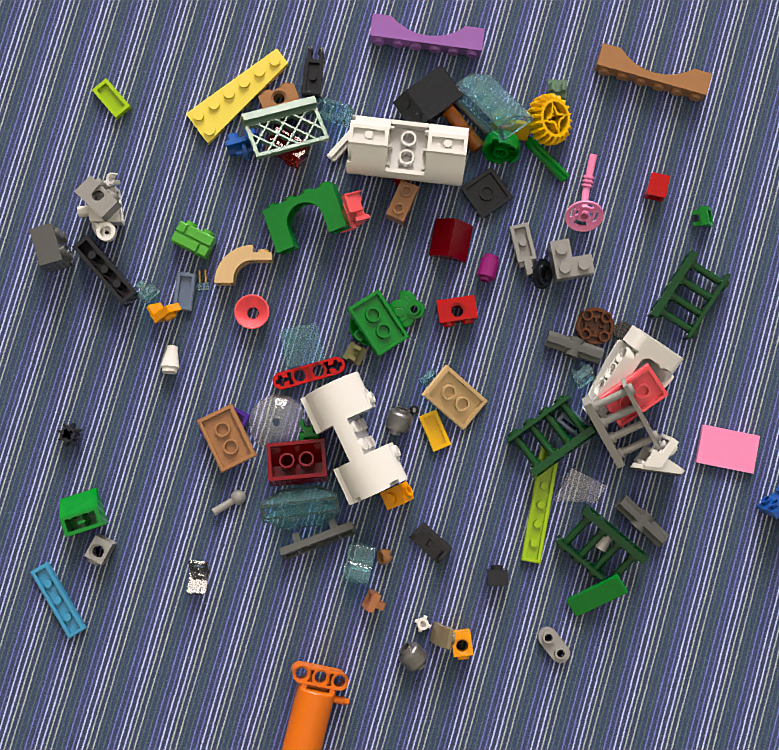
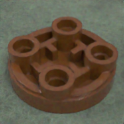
M592 307L584 310L578 316L575 330L579 338L585 340L586 343L597 346L611 338L614 332V321L611 313L602 308Z

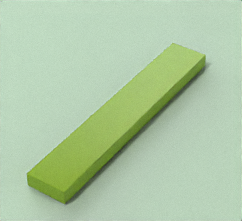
M542 446L540 447L538 458L541 462L547 458V452ZM558 463L538 476L534 481L521 554L522 561L541 563Z

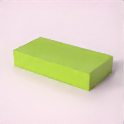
M107 78L92 89L117 120L131 109V106Z

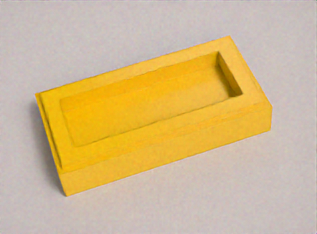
M437 410L419 416L433 452L451 445Z

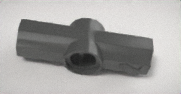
M549 330L544 343L545 347L560 351L565 356L574 359L580 358L599 365L604 354L603 348L586 343L581 338L575 336L568 337Z
M627 495L623 496L614 506L616 510L629 520V524L641 534L643 533L656 547L662 545L669 537V534L654 521L655 519Z

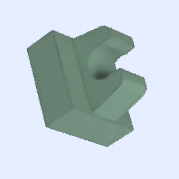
M548 79L547 94L555 93V95L561 96V100H566L567 80Z

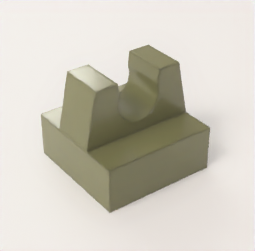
M351 341L342 358L359 367L368 350Z

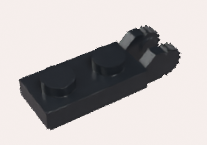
M308 46L301 95L302 97L315 96V98H321L324 47L319 49V58L312 59L313 46Z

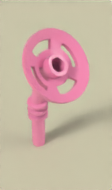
M590 154L586 175H583L585 179L582 180L583 184H581L583 187L581 201L572 204L565 213L567 225L571 229L580 232L597 228L602 223L604 217L601 206L593 201H589L590 188L593 187L591 185L593 184L592 180L595 178L593 173L597 159L596 154ZM596 213H598L597 219L593 222L592 220L595 218ZM574 221H586V225H579L574 223Z

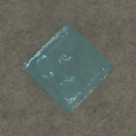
M317 322L279 330L287 367L325 360Z

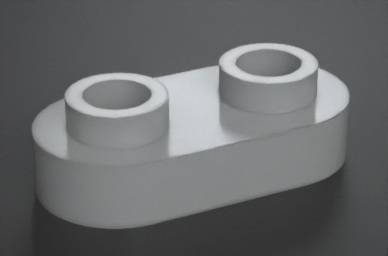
M548 626L541 628L538 632V640L555 662H566L570 656V650L553 628ZM547 634H551L552 636L551 640L549 641L545 640V636ZM559 650H563L562 656H557Z

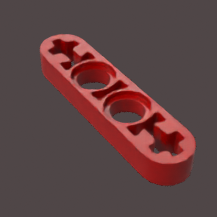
M333 357L279 372L273 377V385L279 390H285L339 375L345 370V362L340 357ZM334 361L342 363L339 371L332 368L329 369L331 373L327 374V368L324 363L328 362V366L334 365ZM315 366L323 367L324 372L321 376L313 374ZM297 371H303L305 373V379L303 381H297L295 379V373ZM288 373H291L294 384H290V380L284 382V386L276 383L280 376L286 379L289 378Z

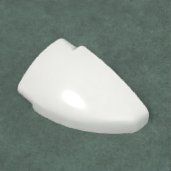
M632 325L623 338L625 342L618 340L612 348L587 396L589 395L592 401L600 400L599 396L621 382V379L628 377L647 363L665 388L673 380L674 376L672 373L676 371L683 358ZM605 406L598 411L600 417L610 415Z

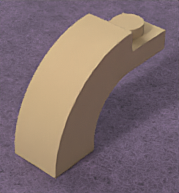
M253 245L236 248L228 253L220 262L215 273L214 283L217 286H236L237 275L244 266L252 263H274V255L267 249H259L258 252H255Z

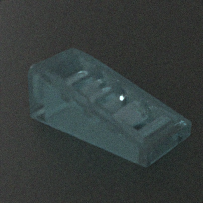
M325 97L316 98L318 111L321 104L325 103L322 111H319L321 118L341 126H348L354 112L349 104Z

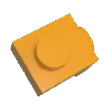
M161 303L148 305L147 310L154 322L159 323L163 321L168 322L176 318V313L181 310L179 303L164 307Z
M407 481L380 492L387 510L414 499L413 490Z

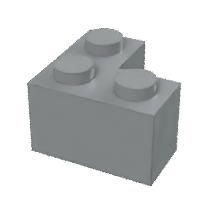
M569 238L550 241L547 245L554 283L589 277L595 273L592 254L572 257Z

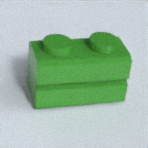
M189 220L186 223L180 221L171 238V242L208 260L217 243L216 238L213 237L214 233L207 229L203 231L197 229L198 225Z

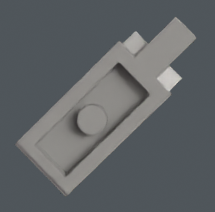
M528 222L509 226L517 264H519V268L524 267L526 277L533 276L531 275L533 273L532 266L537 257Z

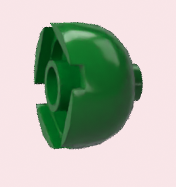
M505 128L492 130L485 137L482 146V153L484 152L485 159L496 164H503V161H509V164L517 161L520 155V141L517 135Z

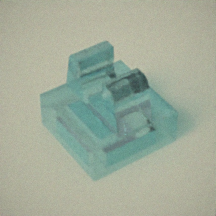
M141 280L136 284L141 291L137 296L146 304L160 292L152 282L146 285Z
M583 362L579 363L581 367L579 371H576L574 368L571 369L575 383L580 389L596 378L593 368Z

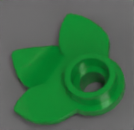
M400 291V300L392 301L389 304L404 328L410 327L415 319L421 318L425 313L424 304L416 300L415 295L410 291ZM414 306H417L418 311L416 313L412 312V308Z

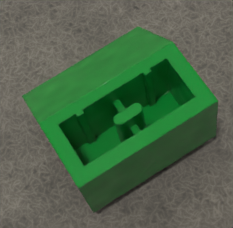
M97 487L59 499V519L65 537L77 535L108 524Z

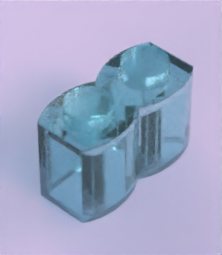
M355 541L353 545H349L347 556L350 557L349 564L344 565L342 575L346 576V581L368 586L377 547Z

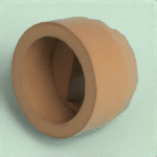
M389 549L378 550L376 553L378 563L380 565L390 563L393 556H390L392 552Z

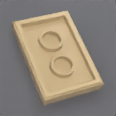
M448 365L443 367L421 394L462 430L469 425L487 403V400Z

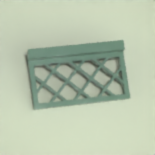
M315 96L242 114L241 125L247 134L256 160L329 141V136L316 106ZM314 113L316 119L313 123L304 119L307 114ZM293 118L299 122L296 127H293L286 123L287 120ZM276 123L280 125V128L276 132L268 128L269 125ZM301 123L311 127L308 133L298 129ZM257 127L263 131L258 137L252 134L250 129ZM284 127L293 131L290 138L280 134ZM313 129L321 131L323 136L316 138L310 134ZM265 132L275 136L272 142L262 139ZM297 133L305 137L302 142H297L293 140V137ZM277 138L286 141L287 144L279 147L275 145ZM259 143L269 146L267 151L259 153L257 146Z

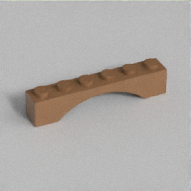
M605 43L602 44L599 50L594 71H597L600 75L615 76L621 81L629 80L638 86L647 85L656 91L664 90L674 96L682 95L689 97L691 101H702L706 97L712 78V73L697 69L679 74L654 73L634 63L622 48Z

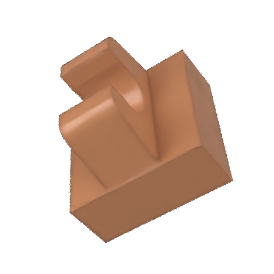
M369 588L361 606L366 611L373 613L375 608L383 611L386 603L380 600L381 595L377 591Z

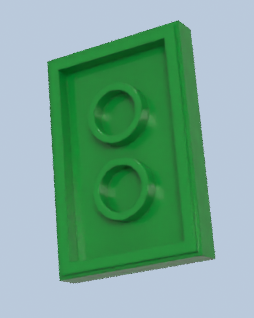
M379 289L346 309L377 358L409 338L408 333Z

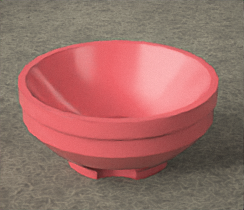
M254 294L246 295L239 299L234 310L237 322L247 329H257L267 322L270 312L267 302L261 296ZM251 308H257L259 311V315L255 319L248 317V311Z

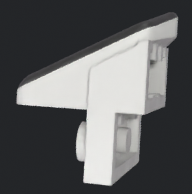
M661 433V441H659L661 449L657 450L655 445L652 448L644 446L634 459L630 469L674 476L682 475L685 470L668 459L669 456H672L677 451L679 442Z

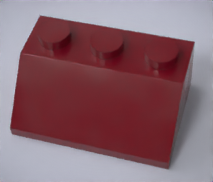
M324 438L266 443L268 481L271 487L329 481Z

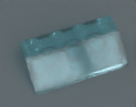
M471 73L456 83L464 94L461 99L502 141L534 120L533 116L491 75Z

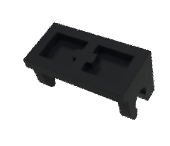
M424 521L409 536L437 564L452 550V547Z

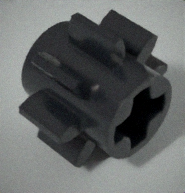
M72 423L70 427L67 424H63L64 428L57 430L60 433L58 441H65L64 446H69L70 442L73 446H76V441L82 439L79 433L82 429H76L75 423ZM69 431L73 432V434H71V438L67 437V435H69Z

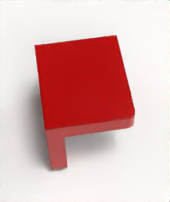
M652 172L643 198L662 202L666 198L670 176Z

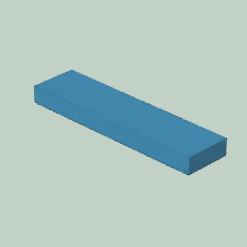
M49 561L31 571L32 577L68 639L87 629Z

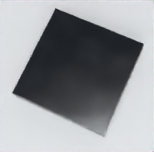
M492 167L460 189L481 220L513 199V196Z

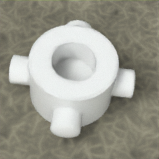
M424 615L422 618L415 619L419 632L431 628L427 616Z

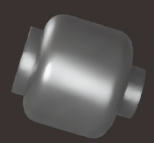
M396 406L389 410L385 425L390 429L389 432L391 434L400 436L401 433L409 431L413 420L410 410L401 406Z
M406 642L399 649V661L407 670L420 671L426 666L427 653L418 643Z

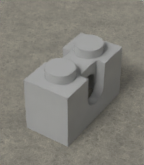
M90 175L74 192L107 222L122 207L118 202L120 198L112 190L108 192L105 189L107 185L99 177L95 180ZM100 193H104V197L97 201V196Z

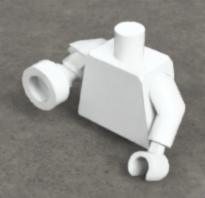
M108 173L106 180L103 181L107 185L105 189L108 192L112 190L120 198L118 202L122 205L120 190L114 186L120 184V180H115L118 173ZM100 193L96 200H101L104 197V193ZM88 204L77 207L79 217H89L95 235L104 242H111L116 238L117 229L115 226L125 225L122 207L107 222Z

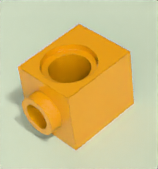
M470 629L454 630L453 633H456L454 645H452L453 657H457L458 660L468 659L469 655H473ZM465 640L467 642L466 648L458 649L456 647L457 642Z

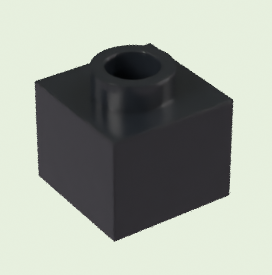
M491 565V568L487 569V585L508 586V570L503 568V565Z

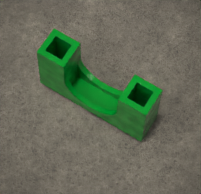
M326 181L319 184V187L316 189H306L299 196L286 197L284 202L269 204L267 209L262 210L278 254L284 255L299 249L293 231V218L296 212L304 206L316 205L321 210L328 231L331 234L335 235L351 228L337 185Z

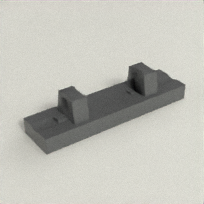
M334 518L328 520L329 530L303 540L299 532L291 534L294 543L279 548L283 559L288 560L357 534L356 528L352 521L338 526Z

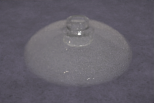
M281 394L270 395L261 399L252 409L249 418V429L253 439L266 450V443L299 441V432H304L300 426L301 419H304V424L306 425V416L300 404L291 397ZM275 419L280 421L278 426L273 425Z

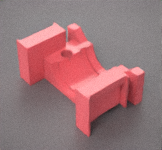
M361 190L341 196L351 225L350 229L341 233L355 230L370 218L369 214H365L361 204L362 198L359 193Z

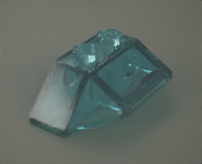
M319 485L281 489L259 505L262 521L283 530L321 526L340 512L338 494Z

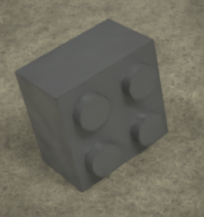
M53 223L29 229L40 267L49 272H54L72 266L71 260H73L71 250L67 248L66 242H68V237L65 231Z

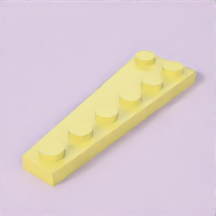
M275 49L186 113L208 145L225 130V127L232 120L234 121L238 117V114L245 107L247 108L251 104V101L258 94L260 95L266 89L267 85L271 84L289 66L288 62L279 50Z

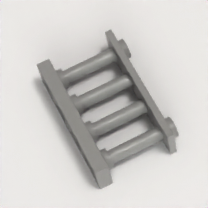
M625 378L621 379L624 388L598 401H592L589 395L582 398L587 414L618 469L625 466L623 460L626 457L625 455L653 442L657 450L661 449L659 445L661 438L657 430L653 431L633 395L636 394L632 383L627 384ZM628 395L632 402L631 405L606 417H600L598 413L600 408ZM635 411L641 419L614 433L613 431L609 432L606 428L609 426L608 424ZM643 427L646 428L649 436L623 448H617L615 444L617 439Z

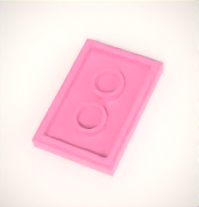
M701 425L695 462L754 474L760 436Z

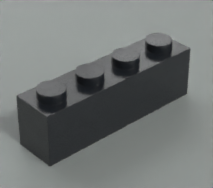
M86 234L72 246L122 305L128 307L141 296L138 290L90 236Z

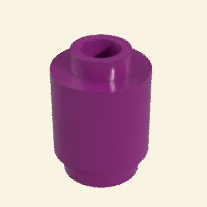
M485 253L484 257L481 258L477 271V277H479L480 281L490 283V281L495 280L500 264L498 256Z

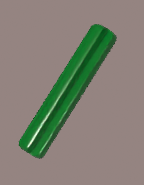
M530 137L525 142V145L560 182L563 183L568 179L569 174L536 139Z

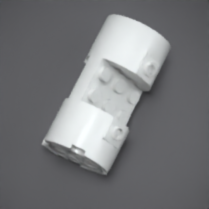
M353 115L348 138V160L346 166L348 174L462 186L469 128Z
M358 372L348 374L323 385L300 399L316 434L334 428L350 461L333 470L349 505L375 495L408 478L400 463L401 459L399 456L401 453L397 445L391 442L376 450L374 448L376 446L375 440L371 435H368L366 430L368 428L364 418H360V415L376 407L374 404L376 399L373 393L365 388Z

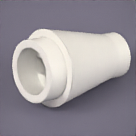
M167 345L160 366L165 374H177V370L180 369L177 346Z

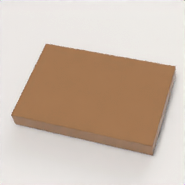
M232 403L197 420L221 473L257 456Z

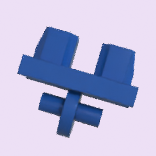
M254 128L250 129L252 134L259 137ZM246 132L243 137H238L237 133L227 135L225 144L230 157L245 155L246 160L250 159L249 153H253ZM259 143L257 149L263 148L262 143Z

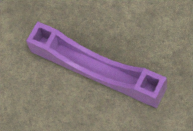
M373 13L370 42L379 46L388 44L395 48L410 47V49L415 51L425 49L431 53L447 52V54L452 56L461 54L466 55L468 58L481 57L485 29L466 26L451 34L427 36L406 29L392 16Z

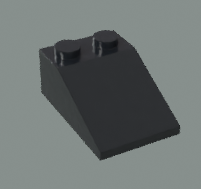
M440 65L405 90L392 103L406 121L433 124L461 99L464 94L444 67Z

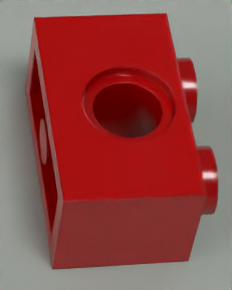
M474 295L436 300L439 325H444V328L453 327L455 323L462 322L463 325L473 324L474 320L478 318ZM453 308H460L462 315L455 317L452 314Z

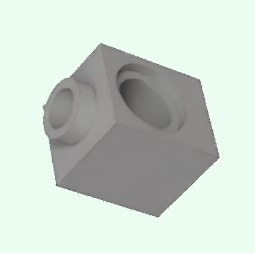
M97 534L84 556L89 558L88 561L96 566L106 564L117 542L102 534ZM98 546H101L104 550L102 556L96 553Z

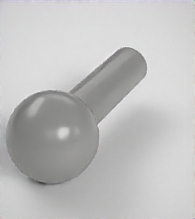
M235 490L229 499L211 510L216 516L234 504H243L246 500V495L242 490Z

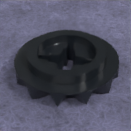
M539 259L532 266V282L536 288L546 289L552 278V269L547 259Z

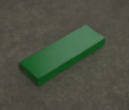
M618 574L568 597L566 601L577 617L627 594L628 590Z

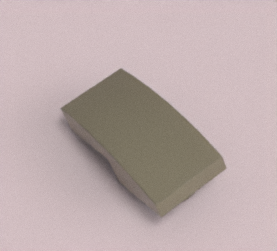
M433 621L430 641L437 646L450 650L451 645H454L456 633H453L452 627Z

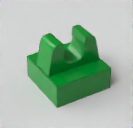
M707 205L701 206L692 212L693 216L699 215L700 217L699 221L693 222L694 226L714 227L711 207Z

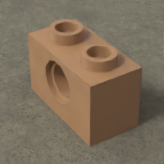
M294 83L281 84L279 88L265 90L258 96L262 108L279 105L275 103L278 98H284L283 103L300 99Z
M401 179L386 212V219L404 226L418 194L419 187Z

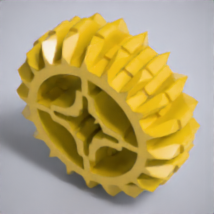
M555 93L542 94L536 97L529 104L530 108L527 110L529 116L526 119L529 120L527 126L531 128L530 133L534 134L533 139L538 140V143L544 144V146L557 145L563 142L569 136V130L572 129L570 123L573 122L570 119L572 113L568 111L569 106L565 105L566 100H561V96H557Z

